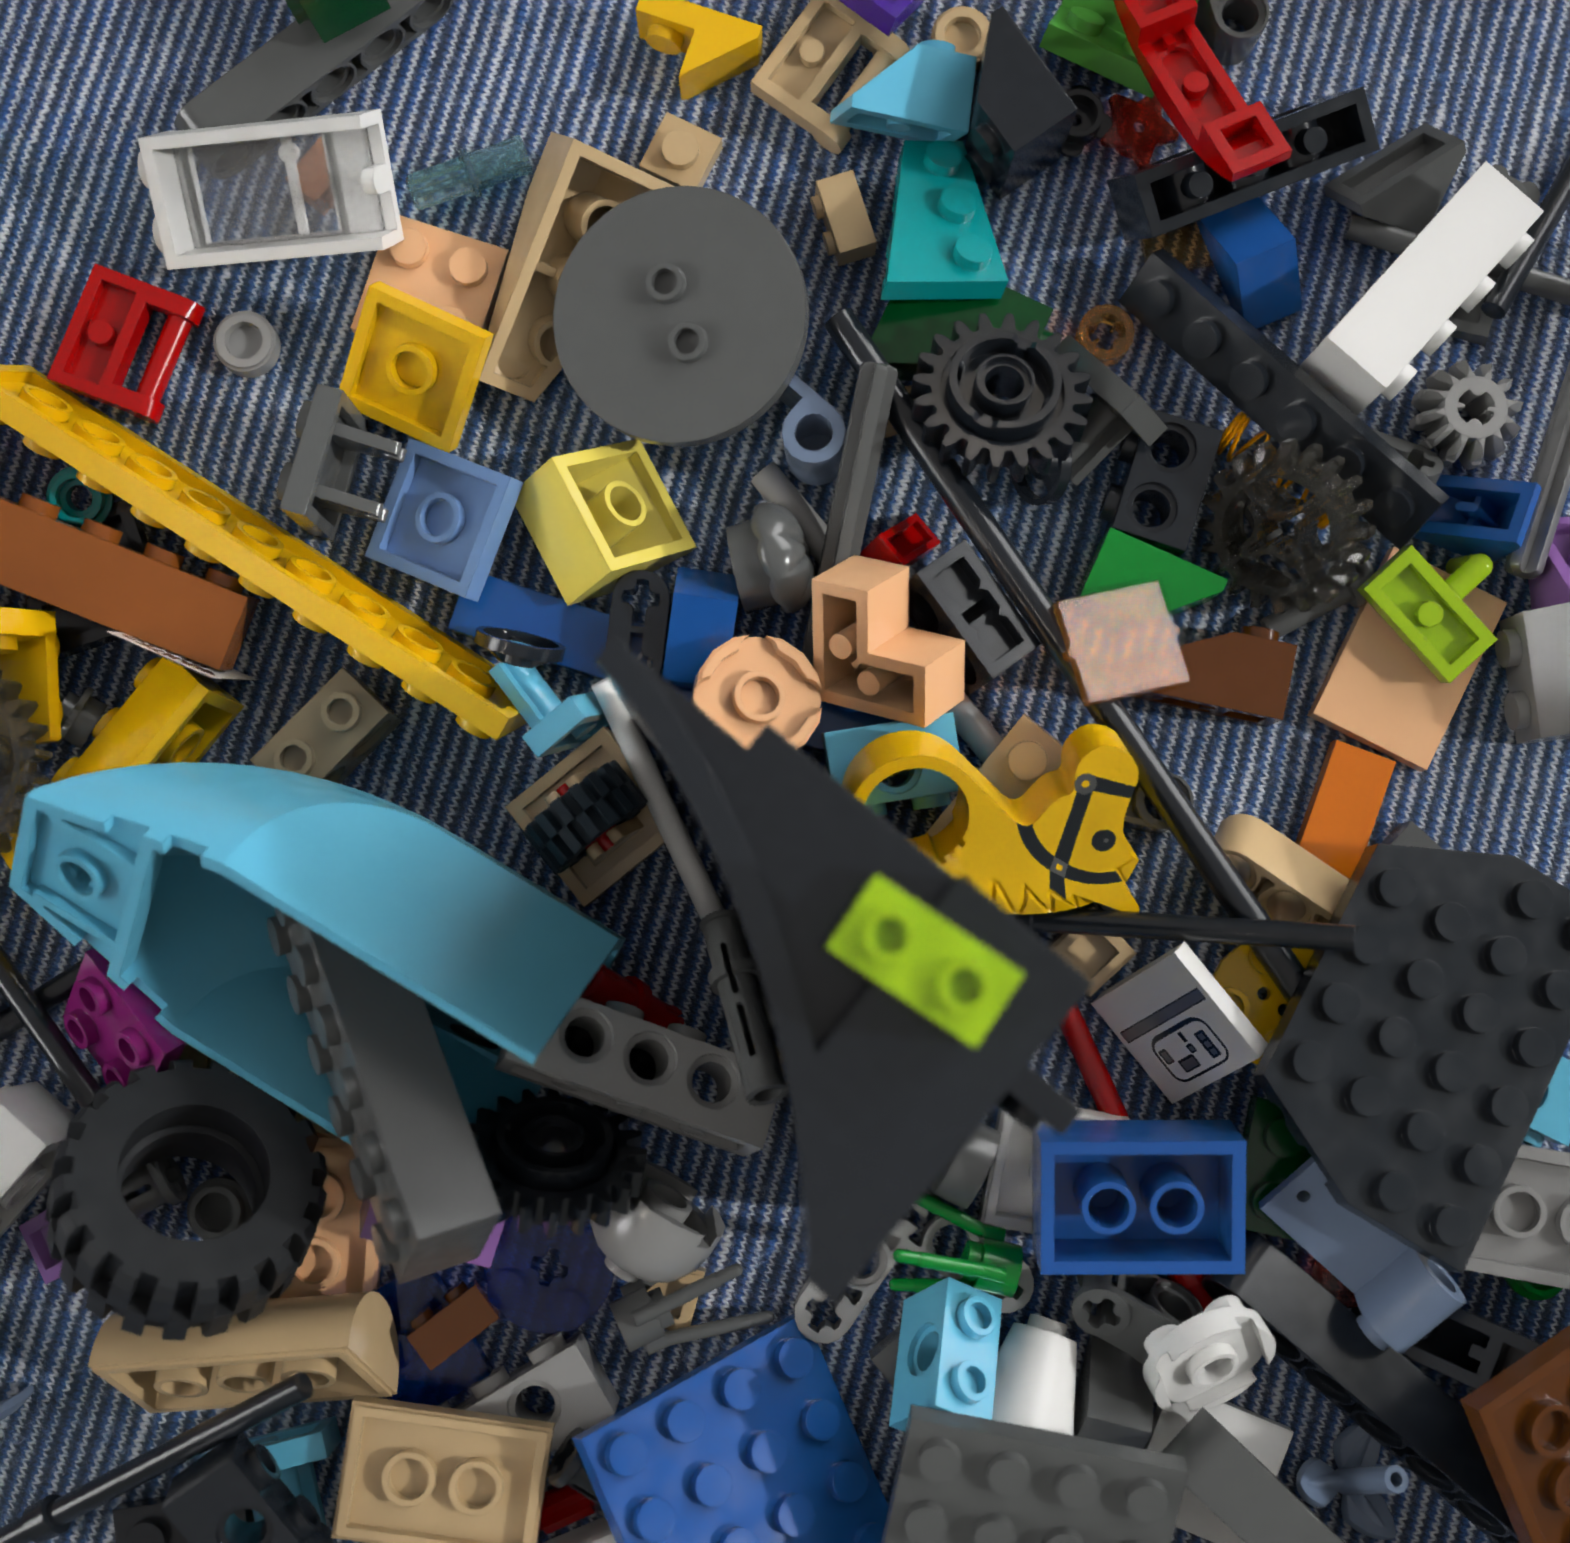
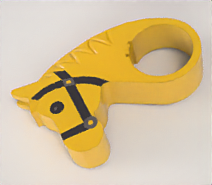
M1086 724L1073 731L1063 744L1060 767L1057 770L1042 775L1017 799H1010L1004 796L949 742L934 734L923 731L904 730L883 735L863 747L846 769L842 785L864 804L870 793L881 781L902 770L913 768L931 769L945 774L958 785V795L952 810L954 817L952 821L942 831L932 837L927 833L919 837L908 838V840L954 878L964 876L1009 914H1046L1075 909L1093 902L1119 911L1139 912V906L1125 883L1139 859L1123 832L1126 811L1138 782V767L1118 734L1107 726Z

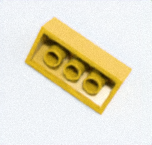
M156 657L149 661L137 674L133 683L136 690L122 707L112 708L97 722L92 732V736L95 738L80 757H73L65 762L55 773L51 783L70 777L143 764L199 762L244 708V705L209 677L164 657ZM21 816L15 821L9 831V836L12 838L11 841L0 853L10 870L12 869Z

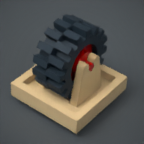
M604 726L505 806L522 828V834L552 872L560 876L583 907L593 903L665 844L646 804L649 801L641 793L614 734L608 727Z

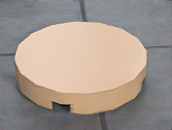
M745 635L733 637L711 652L695 677L691 702L746 748L766 724H769L795 747L801 749L820 723L822 712L820 692L822 689L818 673L803 652L780 638L767 635L765 638Z

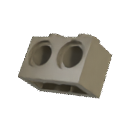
M342 667L250 761L255 766L295 772L341 784L403 720L359 677Z

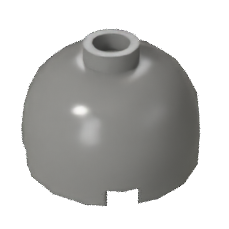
M646 1160L640 1197H631L629 1212L627 1214H620L611 1210L610 1225L606 1228L597 1225L590 1219L597 1245L607 1256L604 1260L606 1266L616 1276L631 1283H636L639 1279L653 1283L673 1282L695 1272L710 1256L722 1238L725 1224L713 1205L704 1214L691 1202L698 1191L688 1182Z

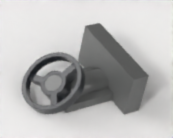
M1069 334L1060 343L1057 353L1079 352L1080 358L1075 372L1090 374L1091 379L1087 392L1090 394L1089 396L1093 397V403L1086 419L1088 422L1080 442L1073 443L1069 458L1066 461L1053 457L1048 474L1045 475L1037 472L1031 464H1027L1036 479L1044 480L1048 491L1047 495L1042 498L1037 496L1029 487L1025 474L1023 481L1019 483L1011 475L1013 485L1019 496L1028 504L1035 506L1050 505L1058 501L1066 491L1069 481L1078 486L1131 431L1150 447L1168 429L1140 394Z

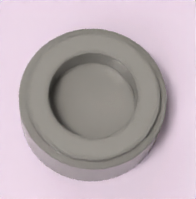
M234 312L226 316L219 323L214 333L213 347L216 356L235 375L245 378L259 377L269 372L279 359L281 353L279 335L269 321L256 312Z

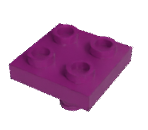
M92 948L84 954L62 1016L70 1039L77 1047L88 1049L101 1066L106 1085L111 1081H119L125 1087L128 1083L130 1071L147 1065H154L157 1073L167 1071L171 1060L180 1059L187 1043L172 1035L154 1019L162 1009L137 986L131 983L123 991L107 976L110 962L95 948Z

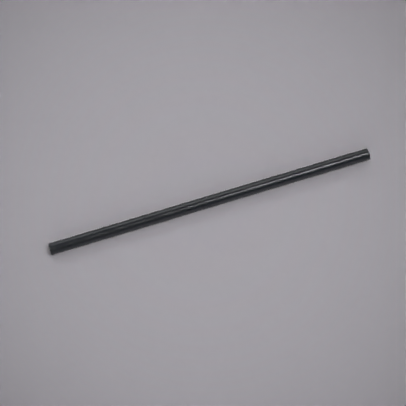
M851 308L841 310L826 322L824 327L857 375L863 362L872 361L890 365ZM897 376L889 422L1096 724L1107 726L1118 734L1138 767L1137 784L1230 918L1271 920L967 476L962 475L961 468L956 460L952 458L943 463L938 460L942 440L923 444L921 436L924 423L912 421L911 415L914 399L910 397L909 392ZM1248 945L1289 1003L1305 971V968L1292 949Z

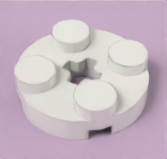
M1225 1295L1212 1301L1203 1313L1191 1317L1178 1326L1174 1324L1161 1326L1147 1336L1144 1341V1348L1149 1356L1143 1366V1378L1158 1406L1165 1411L1174 1412L1170 1402H1185L1190 1413L1198 1412L1202 1407L1208 1410L1233 1399L1257 1380L1251 1368L1259 1361L1262 1355L1268 1365L1270 1364L1276 1352V1341L1258 1312L1244 1307L1237 1296Z

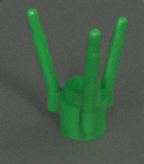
M924 1193L916 1205L978 1236L979 1241L967 1240L961 1259L920 1251L896 1249L893 1252L894 1260L899 1263L916 1265L917 1267L956 1273L960 1277V1279L956 1280L988 1294L1008 1298L1013 1297L1022 1270V1246L1005 1242L1006 1228L983 1223L947 1203ZM893 1278L889 1282V1287L893 1291L918 1293L943 1279Z

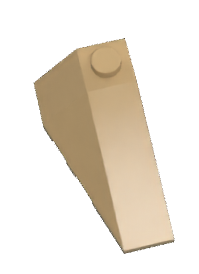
M555 132L550 133L527 191L488 329L489 332L494 333L479 381L532 402L538 399L562 370L554 338L553 311L558 282L571 252L588 229L605 213L620 203L639 194L664 187H674L673 185L575 138Z

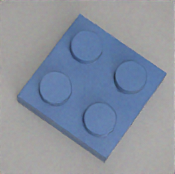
M409 438L405 448L407 452L404 462L399 463L383 508L389 510L386 522H377L365 557L463 598L478 602L524 482Z

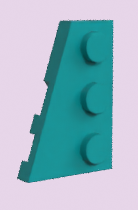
M904 141L898 159L892 205L894 213L887 244V267L882 283L880 300L1002 298L1008 284V278L971 164L964 157L967 152L963 141Z

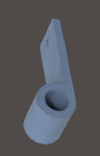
M794 374L790 384L779 398L791 409L783 422L781 433L788 469L796 479L805 484L816 486L827 484L836 479L846 436L845 424L842 416L831 404Z
M1310 1157L1258 1202L1259 1207L1354 1293L1357 1305L1362 1313L1356 1320L1366 1337L1383 1351L1391 1347L1401 1354L1405 1353L1466 1303L1465 1297L1459 1286L1443 1267L1337 1204L1324 1185L1328 1180L1314 1159Z

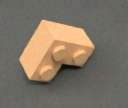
M853 555L811 579L813 667L818 673L821 684V701L925 728L964 700L965 640L909 627V566Z

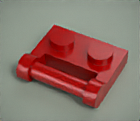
M94 264L47 379L56 386L123 410L147 422L159 424L166 408L165 405L160 403L191 328L199 327L206 310L198 303L186 297ZM153 311H157L167 315V318L135 392L122 387L151 315Z

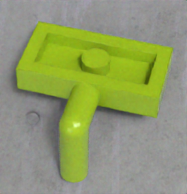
M1407 545L1401 548L1357 589L1441 683H1451L1498 640L1462 600L1492 572L1493 562L1486 554L1477 553L1451 558L1446 564V572L1451 575L1444 581L1413 545Z

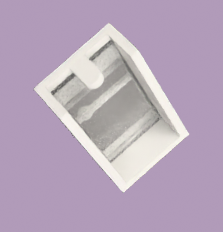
M381 109L165 131L138 138L140 147L138 171L143 184L149 188L155 214L152 225L153 237L156 246L164 254L167 270L385 250L404 240Z

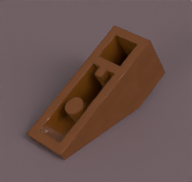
M1242 626L1240 633L1231 632L1098 666V669L1116 695L1267 727L1282 721L1284 718L1297 645L1278 641L1280 633L1275 630L1258 626Z

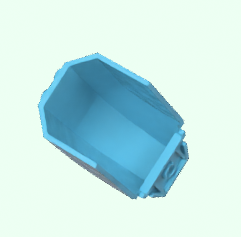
M203 762L143 764L97 771L34 788L24 799L8 885L71 944L76 946L84 938L110 962L107 976L123 991L133 983L162 1010L154 1019L172 1035L336 1136L337 1134L333 1128L328 1109V1098L334 1096L327 1074L317 1075L314 1071L307 1046V1037L313 1035L306 1013L297 1015L289 998L287 977L293 975L286 954L276 956L270 942L267 919L275 916L274 907L531 1065L537 1060L603 963L608 968L612 967L626 938L609 929L601 922L550 893L544 887L537 885L454 833L406 808L364 791L329 780L290 771L239 764ZM433 1025L469 1123H476L477 1110L480 1107L496 1112L497 1097H507L517 1104L522 1100V1091L524 1089H529L535 1096L542 1088L541 1085L494 1069L498 1056ZM348 1135L339 1137L350 1144Z

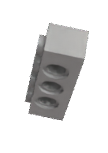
M580 997L533 1065L502 1047L494 1068L743 1157L764 1148L777 1103L764 1106L748 1104L745 1099V1088L733 1046L728 1051L705 1043L706 1034L687 1025L671 1023L668 1025V1028H664L643 1020L645 1013L642 1010L619 1001H607L605 1006ZM578 1026L585 1029L591 1035L594 1043L592 1056L580 1057L569 1050L565 1042L566 1027ZM631 1049H643L653 1057L656 1065V1073L653 1080L642 1079L632 1071L629 1064ZM695 1070L704 1071L714 1079L717 1086V1096L714 1103L702 1100L695 1093L692 1085Z
M559 1331L529 1349L526 1354L530 1361L508 1374L503 1365L479 1378L469 1387L473 1396L453 1407L454 1409L554 1422L555 1428L551 1452L561 1446L567 1435L575 1428L581 1427L587 1430L615 1414L620 1397L582 1331L577 1332L566 1340ZM529 1386H541L547 1389L554 1399L555 1408L546 1413L532 1412L523 1403L522 1390ZM443 1400L434 1405L451 1408L447 1400Z

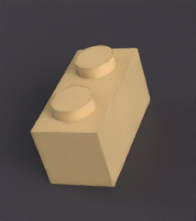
M850 170L817 180L815 196L810 197L815 218L817 220L823 219L827 231L822 233L828 256L835 255L838 267L874 256L877 241L854 171Z

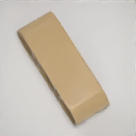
M1235 814L1228 816L1221 822L1214 836L1271 920L1329 923L1349 882L1347 877L1259 818L1248 814Z

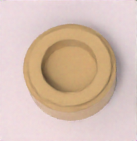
M966 6L953 7L944 11L936 19L930 40L949 42L956 47L955 52L977 57L976 70H978L990 22L980 11Z

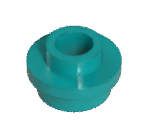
M72 466L62 469L53 476L47 487L46 501L61 507L57 519L81 528L85 517L100 523L106 521L113 507L114 493H101L84 485L76 477L78 470ZM80 485L88 488L92 494V503L86 510L76 508L71 499L73 490Z

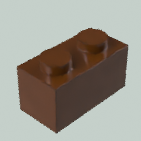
M475 1279L467 1285L463 1280L458 1282L443 1295L446 1299L443 1304L435 1310L428 1306L409 1321L412 1327L407 1330L406 1338L431 1371L499 1319V1311Z

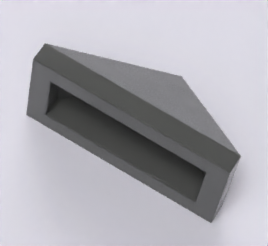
M1424 123L1323 185L1325 195L1362 216L1420 233L1433 219L1466 153L1465 141Z

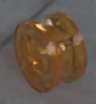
M1110 304L1098 305L1087 311L1076 329L1074 339L1104 365L1110 367L1121 361L1132 345L1135 334L1134 324L1128 313L1120 307ZM1099 323L1112 326L1109 334L1115 331L1119 334V338L1114 339L1108 350L1097 347L1098 338L1094 341H1091L1089 338V334L1095 332Z

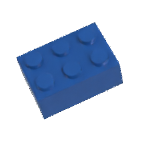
M1075 1120L1062 1136L1044 1123L1034 1134L1032 1133L1033 1251L1041 1275L1245 1274L1246 1140L1231 1120Z

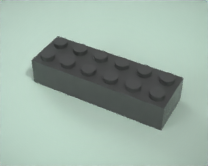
M274 907L275 916L267 919L270 942L276 956L286 954L293 975L287 977L289 998L297 1015L304 1013L307 1015L313 1035L307 1037L310 1060L316 1074H327L334 1094V1096L328 1098L331 1122L338 1137L348 1135L356 1159H352L349 1162L351 1180L359 1200L370 1199L377 1220V1224L371 1226V1234L381 1265L387 1266L392 1264L398 1284L400 1285L479 1258L502 1211L423 998Z

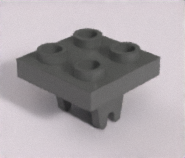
M317 383L312 401L306 400L300 408L296 422V436L300 439L293 463L287 462L282 468L277 484V498L281 500L279 509L309 535L334 542L342 513L385 523L389 510L383 508V504L349 494L360 454L403 463L407 450L401 448L402 443L367 432L369 423L346 393L341 389Z

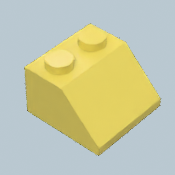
M637 439L551 457L524 481L515 505L567 606L610 594L614 591L616 583L623 575L634 570L653 572L690 553L697 547L642 442Z

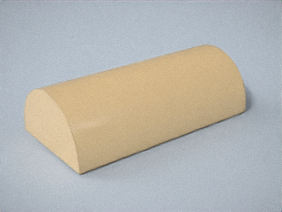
M369 1291L268 1299L264 1311L247 1323L240 1322L237 1316L233 1315L226 1332L205 1337L202 1335L201 1326L188 1328L184 1340H162L163 1328L145 1325L141 1336L121 1330L124 1317L114 1313L101 1326L95 1338L88 1367L95 1374L149 1413L231 1408L298 1372L305 1373L313 1385L312 1396L301 1403L351 1400L357 1395L376 1398L392 1397V1394H397L399 1347L394 1318L387 1301L380 1293Z

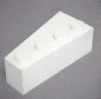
M1485 161L1409 244L1404 252L1369 288L1364 296L1320 342L1300 367L1356 416L1380 394L1391 401L1418 372L1409 364L1418 352L1422 350L1430 357L1457 328L1449 318L1459 306L1469 313L1494 287L1496 282L1488 276L1491 270L1498 263L1507 270L1533 243L1534 239L1526 231L1540 217L1544 210Z

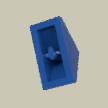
M1259 197L1196 221L1230 306L1256 329H1260L1303 309L1296 238Z
M1441 474L1436 485L1450 498L1420 529L1414 538L1460 555L1486 554L1494 562L1522 547L1542 487L1536 482Z
M685 567L677 568L662 678L671 686L693 689L695 677L711 652L733 638L739 598L734 574Z

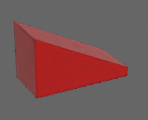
M915 513L879 534L860 553V556L911 567L941 542L919 515Z

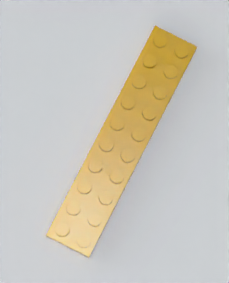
M0 364V425L7 424L23 434L22 442L30 450L50 459L63 460L78 470L76 477L84 485L101 493H114L132 505L130 512L140 521L155 528H168L186 540L184 547L194 556L214 564L221 562L240 575L238 582L250 592L268 599L275 597L294 610L292 613L293 618L304 627L322 634L329 632L348 644L346 649L348 654L355 660L371 668H385L403 680L401 687L414 698L429 704L437 702L457 715L455 719L457 724L468 733L482 739L492 737L497 741L527 724L489 673L495 666L493 663L74 393L56 386L47 379L46 375L32 366Z

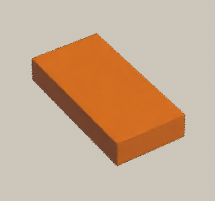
M1339 740L1331 741L1295 843L1350 880L1368 845L1396 761Z

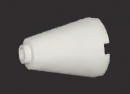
M1036 1314L1029 1315L1027 1325L1017 1322L1013 1323L998 1351L992 1420L1074 1436L1077 1342L1065 1337L1068 1325Z

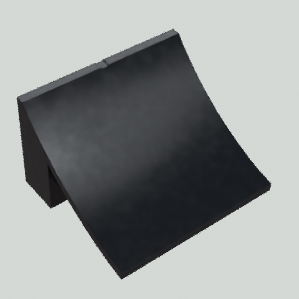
M616 634L598 655L596 661L630 716L640 728L642 734L670 768L685 793L730 888L755 955L774 1019L791 1093L798 1156V1199L808 1282L835 1304L995 1106L1033 1134L1044 1123L1062 1136L1083 1110L1028 1065L1094 983L964 876L954 878L769 724H766L746 748L638 659L618 634ZM875 874L880 875L1025 973L977 1048L966 1044L824 948L871 876Z

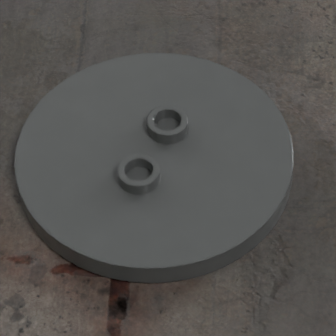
M674 186L651 190L634 196L605 213L581 237L571 252L558 282L553 311L554 338L561 366L571 386L586 406L610 426L631 438L669 447L698 446L727 438L748 427L765 414L781 397L796 373L804 353L809 326V301L806 284L796 257L783 235L769 219L747 202L733 195L699 186Z

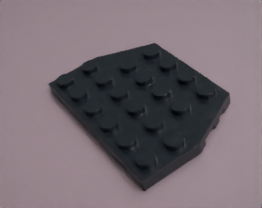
M1378 843L1365 848L1329 921L1331 924L1356 925L1355 952L1314 951L1253 1076L1269 1101L1281 1109L1285 1117V1125L1297 1144L1307 1148L1328 1180L1324 1185L1337 1204L1450 1272L1463 1273L1570 1039V890L1512 855Z

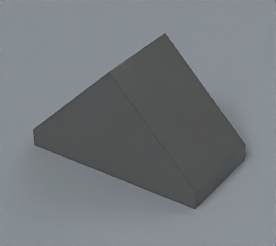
M1091 1334L1075 1395L1074 1436L1144 1449L1153 1430V1395L1143 1378L1144 1365L1125 1351Z

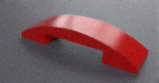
M1113 0L1132 51L1155 96L1185 141L1209 167L1220 176L1233 182L1290 158L1292 148L1262 102L1259 101L1249 106L1246 104L1195 25L1198 4L1195 0Z

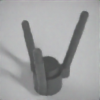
M734 1263L718 1272L709 1274L666 1296L663 1295L660 1287L647 1292L656 1283L639 1279L636 1283L630 1282L621 1286L620 1290L623 1297L608 1303L629 1353L645 1346L648 1355L671 1345L769 1324L774 1321L775 1315L772 1311L766 1310L664 1331L665 1328L675 1324L671 1310L739 1277L743 1272V1268L739 1263Z

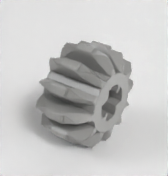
M1466 360L1454 363L1449 368L1448 373L1438 369L1426 378L1425 384L1427 389L1419 390L1412 398L1410 404L1421 413L1409 421L1408 429L1425 431L1427 437L1419 445L1430 450L1434 447L1440 450L1439 458L1442 460L1444 467L1454 463L1457 458L1464 470L1476 468L1482 463L1483 458L1494 461L1505 453L1506 446L1504 442H1509L1515 438L1521 429L1510 417L1521 411L1524 402L1506 399L1504 393L1512 386L1513 379L1504 378L1497 383L1492 381V363L1482 364L1474 372ZM1462 409L1469 412L1472 418L1467 423L1458 413Z

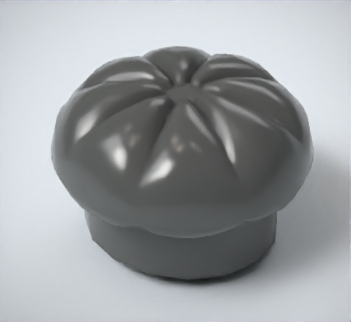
M775 502L759 503L752 511L753 516L751 520L726 528L729 554L739 596L746 614L776 605H781V610L787 614L795 613L804 608L812 597L811 579L815 577L813 560L810 558V548L805 543L806 536L797 518L785 506Z

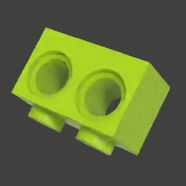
M878 874L870 877L824 946V948L974 1048H977L1025 975L1021 970Z

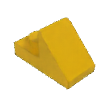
M686 0L638 1L635 11L639 38L644 39L655 50L665 54L677 55L680 52L686 53L679 73L682 100L690 99L759 65L762 56L761 25Z

